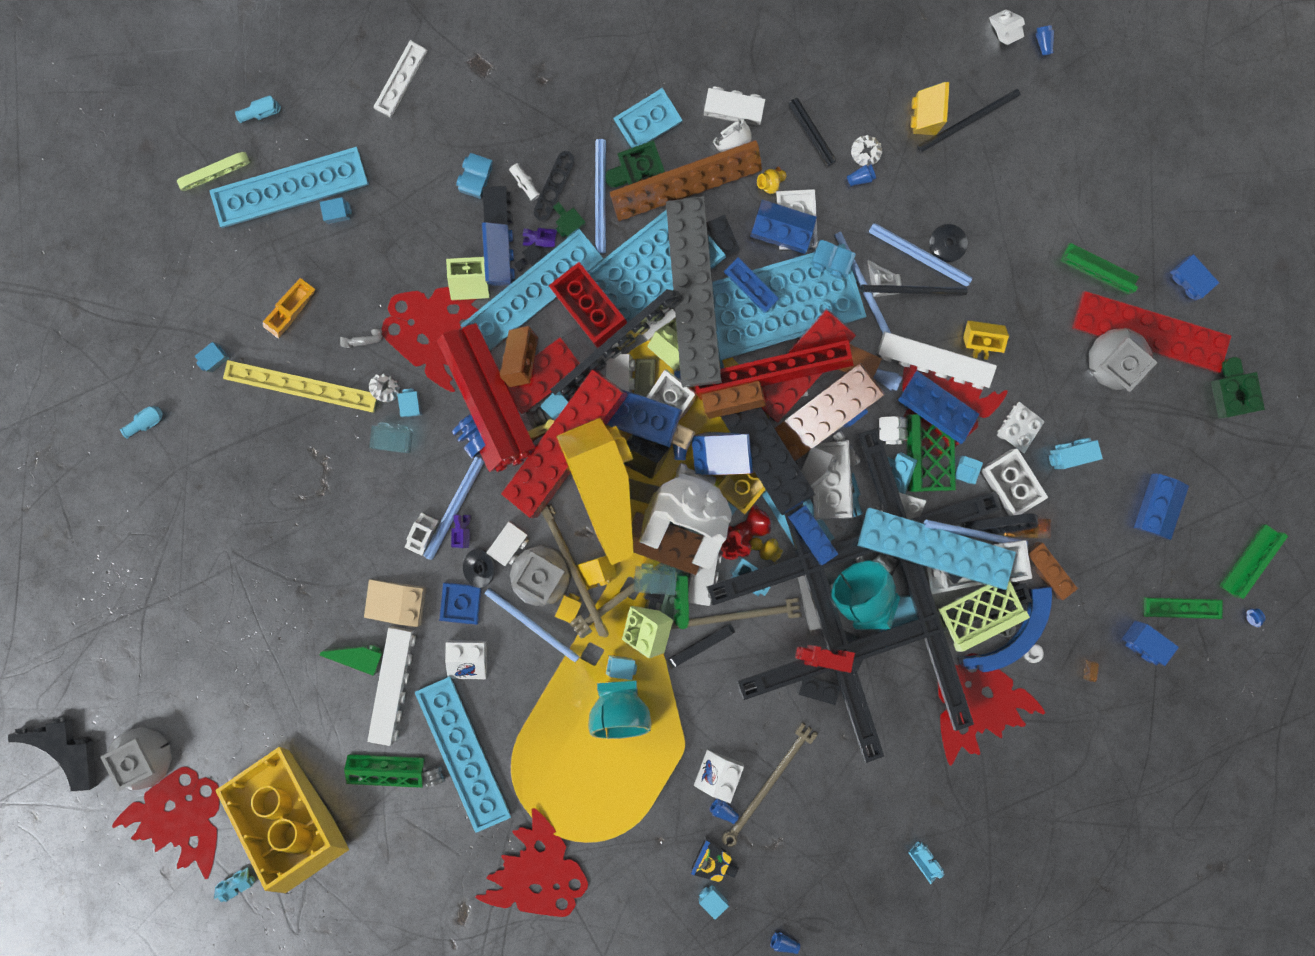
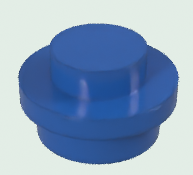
M1258 608L1250 609L1247 611V620L1251 625L1260 627L1265 622V615Z

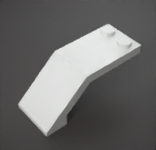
M1026 540L991 544L1016 552L1009 578L1010 582L1032 579ZM924 566V572L932 594L985 585L966 578H962L956 584H953L943 571Z

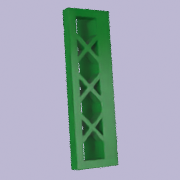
M1072 243L1068 244L1060 260L1128 295L1136 292L1138 288L1135 284L1139 276Z
M1263 524L1220 587L1232 596L1244 599L1288 538V535L1276 532L1267 524Z
M347 755L344 768L346 784L423 788L424 758ZM351 775H357L359 778L351 777ZM409 778H418V781L410 780Z

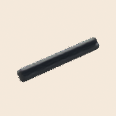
M798 98L792 99L789 102V106L825 164L831 166L836 162V158Z

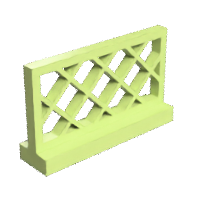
M1010 580L1005 595L996 592V587L985 585L939 608L954 641L953 645L956 651L963 652L1030 618L1027 611L1023 610ZM982 592L992 593L989 603L980 601ZM995 595L1004 598L1001 608L992 605ZM968 599L975 601L972 612L963 609L964 603ZM1007 600L1014 601L1017 609L1011 612L1005 610ZM979 603L987 606L985 616L976 614ZM950 608L958 610L955 620L949 619L946 610ZM991 608L1000 611L998 618L995 620L988 618ZM962 612L971 614L968 625L959 622ZM974 616L983 619L981 627L978 629L971 627ZM957 625L966 627L964 636L958 638L955 632Z

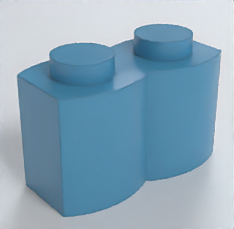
M470 153L469 157H465L462 168H465L463 175H459L456 186H459V192L482 199L483 187L487 185L494 164L493 161Z
M819 240L810 264L817 271L824 272V270L831 272V276L842 279V277L846 278L848 276L856 254L827 241Z

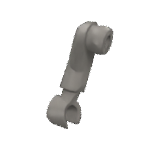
M373 329L371 331L372 336L353 337L352 339L340 337V345L344 348H351V345L362 346L378 343L382 340V330Z

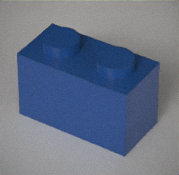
M1194 254L1186 257L1170 272L1173 275V280L1177 284L1182 285L1186 289V294L1195 300L1203 298L1219 284L1217 279Z

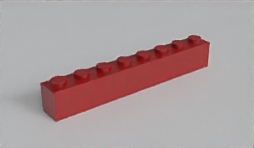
M849 340L720 369L722 383L695 386L696 394L702 400L701 394L759 381L761 386L854 366Z

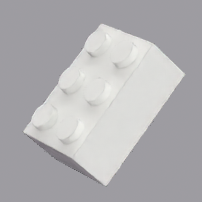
M1017 448L1007 451L980 470L992 490L996 491L999 501L1009 516L1023 514L1048 498Z

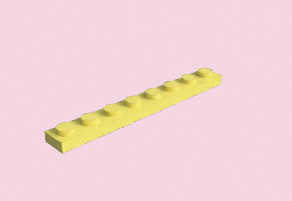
M227 360L223 379L373 413L377 403V399L367 391Z

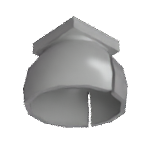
M1127 328L1107 331L1095 340L1089 351V368L1098 383L1113 390L1126 389L1131 392L1135 386L1145 381L1151 369L1158 363L1153 359L1152 349L1143 335Z
M544 545L525 548L512 563L509 576L513 591L525 603L537 607L539 605L543 607L556 603L567 593L572 577L567 563H564L563 555L557 549Z
M146 727L126 730L111 743L108 753L100 757L118 792L124 788L140 790L153 787L168 773L172 760L170 744L160 748L168 743V741L158 731Z

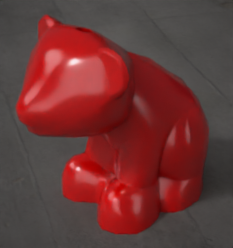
M753 504L746 521L732 527L728 526L727 538L720 548L725 559L734 560L738 556H749L752 550V545L749 542L753 536L762 537L770 534L771 519L767 513L759 509L756 504Z

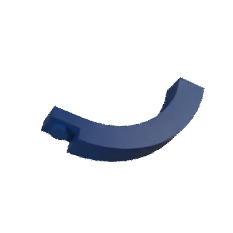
M1052 587L1028 588L1032 600L1028 602L1027 613L1030 618L1022 622L1016 634L1007 643L991 652L959 657V665L965 667V669H976L978 665L980 671L989 672L1010 665L1025 655L1035 645L1046 627L1051 611Z

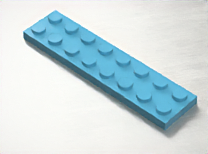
M357 147L209 191L221 228H225L369 184Z
M578 229L460 326L463 328L477 323L489 351H491L508 337L509 330L520 328L557 298L548 285L578 262L588 272L601 262L603 257L582 231Z
M867 508L857 545L1003 590H1007L1016 554L1014 551L945 530L926 528L925 524L872 508Z
M447 677L415 691L414 693L475 833L511 818L509 809L452 678Z

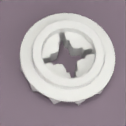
M869 135L860 136L852 145L851 153L853 159L862 166L865 164L867 166L870 164L874 165L879 161L882 154L881 143H879L876 137ZM864 145L867 148L874 147L870 151V156L867 153L860 154L864 150Z
M384 373L380 376L375 375L369 383L370 393L379 401H393L399 394L400 387L397 385V381H394L391 376H385ZM387 384L386 390L382 392V386Z

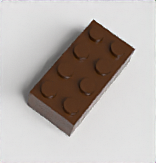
M636 511L632 521L633 553L696 575L699 566L693 564L692 560L704 536L669 524L657 549L639 542L644 514Z

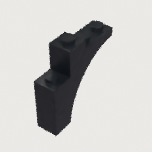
M65 717L53 718L52 722L47 723L46 726L34 727V730L29 731L26 727L17 728L14 733L8 734V742L25 743L35 746L54 758L68 779L70 792L91 790L97 786L93 741H86V738L74 739L72 719L65 720Z

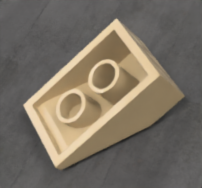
M369 579L364 618L419 627L422 623L426 587Z

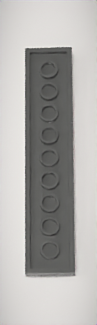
M701 196L666 201L673 290L679 291L682 295V298L678 300L680 303L675 307L681 386L685 388L722 383L705 198Z

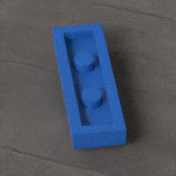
M739 257L724 271L763 313L767 312L779 300Z
M806 505L788 516L820 565H824L838 555Z

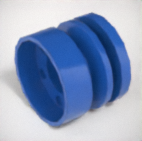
M469 414L452 430V433L456 436L463 432L457 440L459 442L466 439L469 440L464 449L470 458H474L480 454L485 443L472 415Z

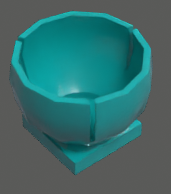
M872 561L853 564L841 572L844 579L839 574L833 583L832 600L839 611L848 620L853 621L852 625L855 630L890 629L900 601V596L896 593V586L891 574L881 563Z
M636 681L597 683L599 698L590 710L588 720L591 736L603 739H622L641 736L651 731L649 708L638 696Z

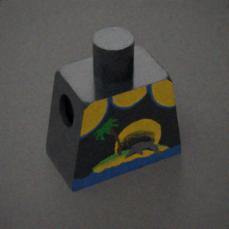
M705 836L690 871L692 875L721 882L724 874L735 878L739 867L730 863L732 855L729 851Z

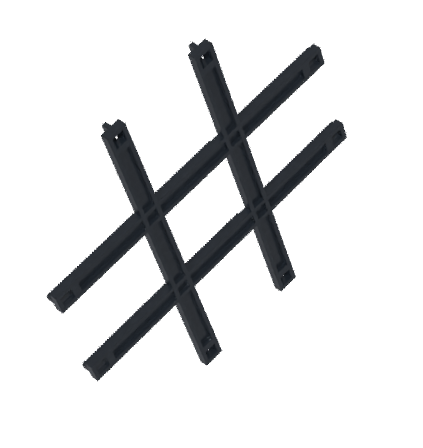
M878 428L858 434L883 512L907 519ZM870 434H871V437H872L874 446L872 445V442H871V439H870V436H869ZM994 491L909 520L924 524L925 520L957 525L1002 510L997 493ZM802 503L784 514L798 555L797 557L706 586L712 605H716L801 576L805 577L828 650L835 655L838 654V650L855 653L851 673L835 670L865 763L885 756L854 662L924 639L953 729L958 731L974 725L944 633L948 628L940 611L937 612L923 565L898 558L918 619L848 643L836 605L832 600V592L824 569L876 551L857 546L860 537L857 536L833 544L838 555L824 565H820L788 517L804 506ZM1026 583L1013 586L1017 597L1023 595L1018 598L1021 605L1032 601ZM1001 590L998 593L1005 595L1007 590ZM991 594L980 597V601L989 603ZM995 595L992 605L1001 608L1004 598ZM1008 599L1005 610L1016 607L1014 601ZM975 601L964 603L963 609L972 612ZM979 603L976 614L985 616L987 606ZM954 608L946 610L949 619L955 620L958 610ZM991 608L989 616L997 614L1000 611ZM962 612L959 622L967 624L971 614ZM974 616L973 621H976V620H979V619H982V618H979V617ZM799 659L738 680V691L741 693L742 700H747L834 669L805 665V660ZM960 712H961V714H962L964 723L962 722V719H961V716H960Z

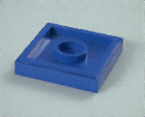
M444 582L439 621L478 625L482 587L478 588L472 585Z

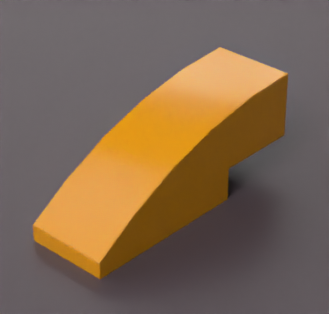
M299 278L276 303L275 309L263 321V327L279 339L303 310L314 294L315 289Z

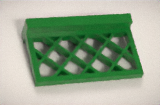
M918 414L906 415L908 419V428H906L908 430V439L906 440L907 455L917 460L908 485V492L956 490L955 440L940 429L938 430L942 434L934 440L929 435V432L935 427L933 424L925 431L921 427V419L924 418ZM944 436L949 440V446L945 450L938 444ZM925 437L933 443L927 450L922 446V440ZM935 446L942 452L937 459L929 453ZM926 455L933 461L928 469L922 465V460ZM944 455L949 459V465L946 468L939 463ZM935 465L943 471L937 478L930 473ZM945 474L950 478V487H944L939 482ZM926 475L934 481L929 487H923V478Z

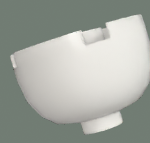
M741 119V124L739 121H736L721 132L722 137L719 140L716 137L713 144L720 152H724L751 142L752 133L744 119Z

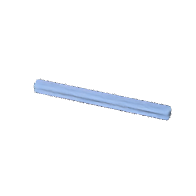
M605 139L596 140L595 249L599 254L606 252Z
M876 223L872 224L869 232L964 286H968L971 283L972 277L882 226Z
M476 456L423 554L425 558L432 560L454 521V515H457L485 463L481 457Z

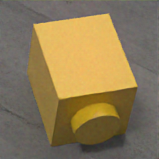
M573 593L565 594L555 617L571 623L576 618L583 601H580V597Z

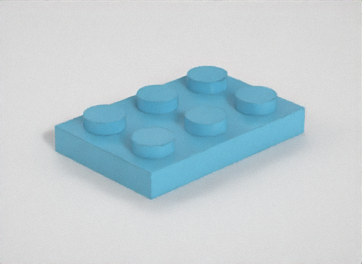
M663 88L613 118L631 148L653 141L683 122Z

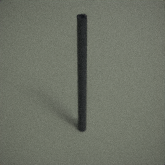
M1018 89L1013 90L918 145V150L920 152L925 151L1020 96V91Z
M862 284L860 287L861 292L940 295H967L968 293L965 287Z

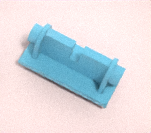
M917 841L908 853L929 883L932 884L937 877L940 879L945 875L944 869L937 860L932 861L934 856L927 848V845Z
M249 868L237 871L229 879L219 882L215 886L214 899L218 898L220 902H227L238 895L236 888L243 892L252 887L255 879L253 876H248Z

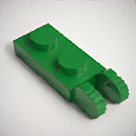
M677 573L676 579L673 580V587L677 594V598H674V607L677 610V613L674 615V622L676 626L684 630L689 626L688 577L683 573Z

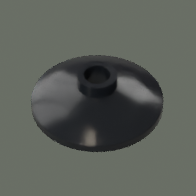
M953 224L939 226L933 231L929 240L932 254L944 262L957 261L965 254L968 246L967 236L964 231ZM947 239H951L953 245H948Z
M475 549L465 556L463 573L468 583L474 587L481 588L489 585L493 580L495 565L492 557L486 551Z

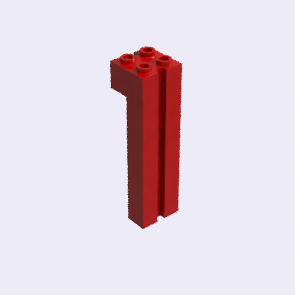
M477 323L465 326L460 330L455 329L443 333L437 342L485 443L480 454L488 471L496 470L501 472L508 468L507 465L513 464V466H517L523 463V459L530 456V452L535 446L505 382L500 376L497 365Z

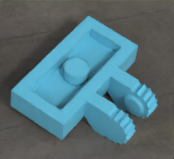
M900 452L895 460L887 458L890 467H893L892 473L899 493L906 494L917 460Z

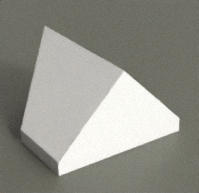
M868 260L871 285L902 286L900 274H894ZM872 293L873 297H880V296L900 294V293Z

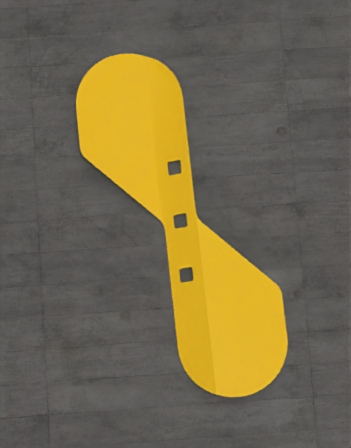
M646 341L627 354H630L635 359V363L636 359L656 360V384L665 369L673 375L674 370L647 347L650 341ZM733 357L722 360L724 368L739 365ZM635 368V371H632V378H634V379H635L636 368ZM695 386L690 387L692 390L696 392ZM697 394L688 412L678 422L679 425L694 431V435L704 432L730 433L721 417L712 419L707 417L703 400H700ZM619 430L621 437H624L627 442L632 434ZM692 441L687 450L686 460H674L672 446L660 470L653 479L625 466L629 479L661 487V485L676 477L677 468L680 463L687 465V468L695 471ZM725 474L711 475L713 477H716V482L714 486L717 487V485L724 478ZM630 499L631 523L636 511L645 514L649 504ZM678 526L680 528L692 531V529L686 528L684 526ZM634 553V556L614 564L618 576L612 578L611 583L607 584L595 605L597 610L620 593L622 586L629 576L638 580L653 569L643 562L644 556ZM670 566L651 580L661 583ZM647 583L643 585L634 600L627 597L601 617L602 622L605 623L608 629V637L599 636L594 622L589 625L592 630L591 633L584 638H580L579 635L576 636L569 649L581 657L589 642L604 649L603 654L596 665H592L580 657L574 662L565 655L524 723L514 744L511 757V778L520 803L531 817L532 808L537 809L556 830L554 835L567 840L584 843L600 842L615 838L633 828L651 809L685 750V738L664 653L648 658L622 640L630 607L644 608L648 601L643 598ZM609 655L635 660L637 671L633 675L632 680L609 677L606 674ZM636 681L638 696L649 708L651 731L641 736L622 739H603L591 736L588 720L589 712L599 698L597 683Z

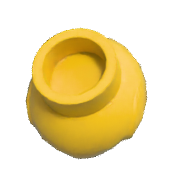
M776 167L775 170L767 169L758 176L757 186L768 194H774L779 190L780 183L785 181L786 172L780 167Z
M758 537L750 541L752 550H759L761 559L776 562L783 552L776 539H769L764 544Z

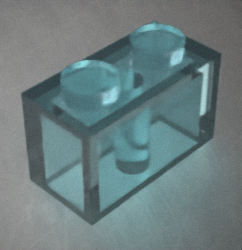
M378 422L377 426L372 425L369 448L411 453L413 431L408 430V426L397 425V428H389L388 423Z
M642 563V566H636L633 589L641 593L675 595L677 571L669 565H661L660 568H655L652 564Z

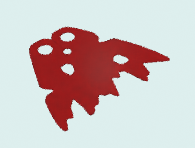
M449 287L435 289L429 299L426 298L424 293L419 291L396 294L390 299L388 312L391 316L383 321L381 328L382 336L412 365L418 367L426 364L424 372L429 379L450 392H455V389L450 384L452 377L445 371L444 364H448L437 340L443 333L462 328L459 322L462 319L467 320L478 311L477 308L471 305L477 299L451 300ZM398 301L406 302L407 310L405 312H397L395 305ZM456 304L459 306V311L457 314H450L447 307ZM413 319L415 321L414 325L410 326L408 320ZM393 323L400 326V332L395 336L391 335L388 331V327ZM424 334L428 338L429 343H419L417 341L418 335Z
M911 364L910 367L904 366L903 391L913 374L918 371L979 413V417L982 418L989 417L1003 402L1008 393L1007 390L1000 394L994 391L987 397L979 399L982 389L973 387L971 382L967 383L965 381V384L954 381L955 377L949 380L942 377L938 378L935 375V371L929 370L928 373L917 370L918 366ZM907 409L903 417H906V415H916L917 413ZM921 419V427L927 431L931 423ZM978 420L974 423L968 436L978 428ZM937 428L929 432L933 439L938 438L942 434ZM944 436L942 439L945 441L943 448L945 450L949 446V440ZM927 437L922 440V446H926V449L933 444ZM955 440V447H956V446L959 445L960 443ZM933 448L929 453L939 457L942 452Z
M970 653V654H968V655H966V656L978 655V654H976V653ZM955 665L974 725L969 726L968 732L962 735L959 730L955 731L953 729L947 709L940 715L941 735L948 764L950 766L953 765L961 747H964L970 754L980 755V749L975 736L976 732L983 734L984 730L988 729L1002 739V731L1005 729V725L1012 727L1017 725L1020 727L1026 726L1016 708L1024 709L1030 714L1037 711L1043 715L1045 714L1044 709L1025 689L1018 688L1012 690L1013 680L999 669L982 672L978 666L976 672H969L965 667ZM967 681L972 683V686L969 688L965 686ZM938 683V695H939V698L941 699V701H942L943 703H945L944 698H943V695H942V692H941V689H940V686H939V683ZM988 686L992 690L993 697H985L982 694V689Z
M181 767L145 792V804L134 802L129 805L114 821L112 828H116L121 824L126 828L132 823L141 822L137 831L131 837L133 841L138 839L144 841L151 838L152 843L155 845V852H158L170 842H172L174 847L180 845L182 850L178 859L177 869L181 867L187 868L193 861H196L204 879H208L213 865L217 842V828L208 819L214 817L219 810V797L215 791L219 787L216 782L209 778L199 779L196 771L188 767ZM182 774L190 776L191 782L188 786H182L179 783V777ZM207 785L211 787L212 794L209 797L201 796L200 788ZM187 795H191L192 800L187 801L185 797ZM169 800L175 802L173 810L169 812L164 811L165 804ZM192 836H197L199 839L196 848H192L188 844Z
M532 808V830L521 827L518 830L512 831L524 843L526 850H520V857L501 855L504 860V870H497L494 874L486 877V879L495 882L503 887V889L497 891L486 890V895H476L475 898L496 907L509 908L516 902L517 908L521 912L566 917L571 914L576 906L574 898L582 897L587 890L588 882L578 863L571 859H563L566 850L561 837L554 835L556 830L537 809ZM539 840L545 845V851L538 852L534 848L536 841ZM572 879H578L581 883V887L576 891L569 888V881ZM556 883L560 885L558 890L553 888V885ZM530 885H541V892L539 894L532 892L529 888ZM560 898H564L568 902V906L564 910H559L556 907V901Z

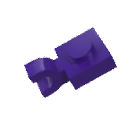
M524 228L523 236L529 238L523 239V245L530 246L536 242L537 246L555 247L557 230L538 228L537 231H532L531 229Z
M454 515L455 528H451V547L469 548L470 535L469 529H466V526L470 523L471 515H463V520H461V515Z

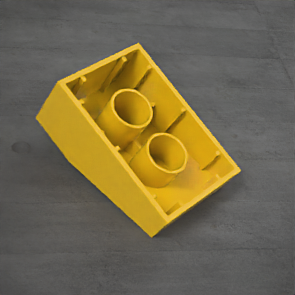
M601 418L557 435L593 528L610 564L613 565L634 556L629 477L623 464L633 458L625 438L621 437L617 426L607 429Z
M276 748L215 790L265 891L287 893L349 850L330 812L288 749Z

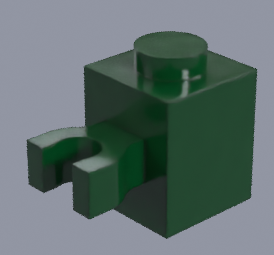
M559 202L553 206L556 213L560 216L555 221L558 226L555 229L562 238L564 236L568 238L578 229L581 230L586 226V222L574 207L567 212Z

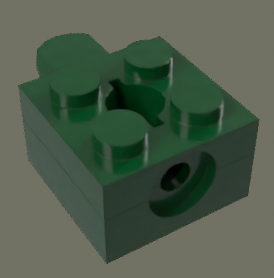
M654 140L617 153L620 166L609 169L605 177L607 184L611 188H616L664 173L665 170Z
M1231 357L1225 359L1222 362L1224 379L1211 381L1218 418H1228L1265 410L1257 372L1244 374L1240 358Z

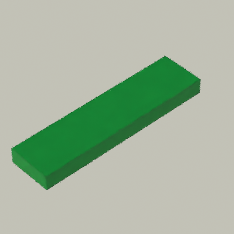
M1144 597V616L1223 619V600Z

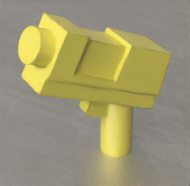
M550 419L546 424L528 431L531 440L535 441L537 440L536 438L545 435L554 423V420Z

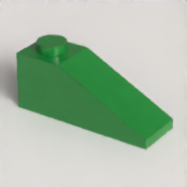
M370 644V646L327 649L321 651L319 656L374 676L378 672L384 651L380 650L381 647Z

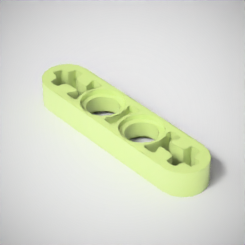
M240 152L179 178L177 183L181 191L190 190L248 165L250 161L246 152Z

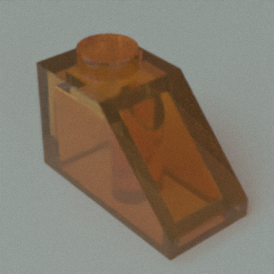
M1038 519L1037 528L1005 533V536L1051 538V519Z

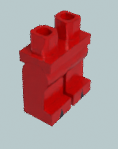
M808 645L807 648L797 647L795 658L805 660V665L820 666L851 673L855 653L838 650V654L835 655L829 650L821 649V647Z

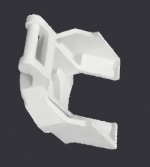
M680 463L677 468L676 477L661 485L652 496L648 508L645 510L639 542L657 549L670 521H672L676 525L684 526L704 535L692 563L710 570L723 542L727 538L728 525L732 517V512L726 498L723 497L720 489L714 486L716 477L695 474L694 470Z

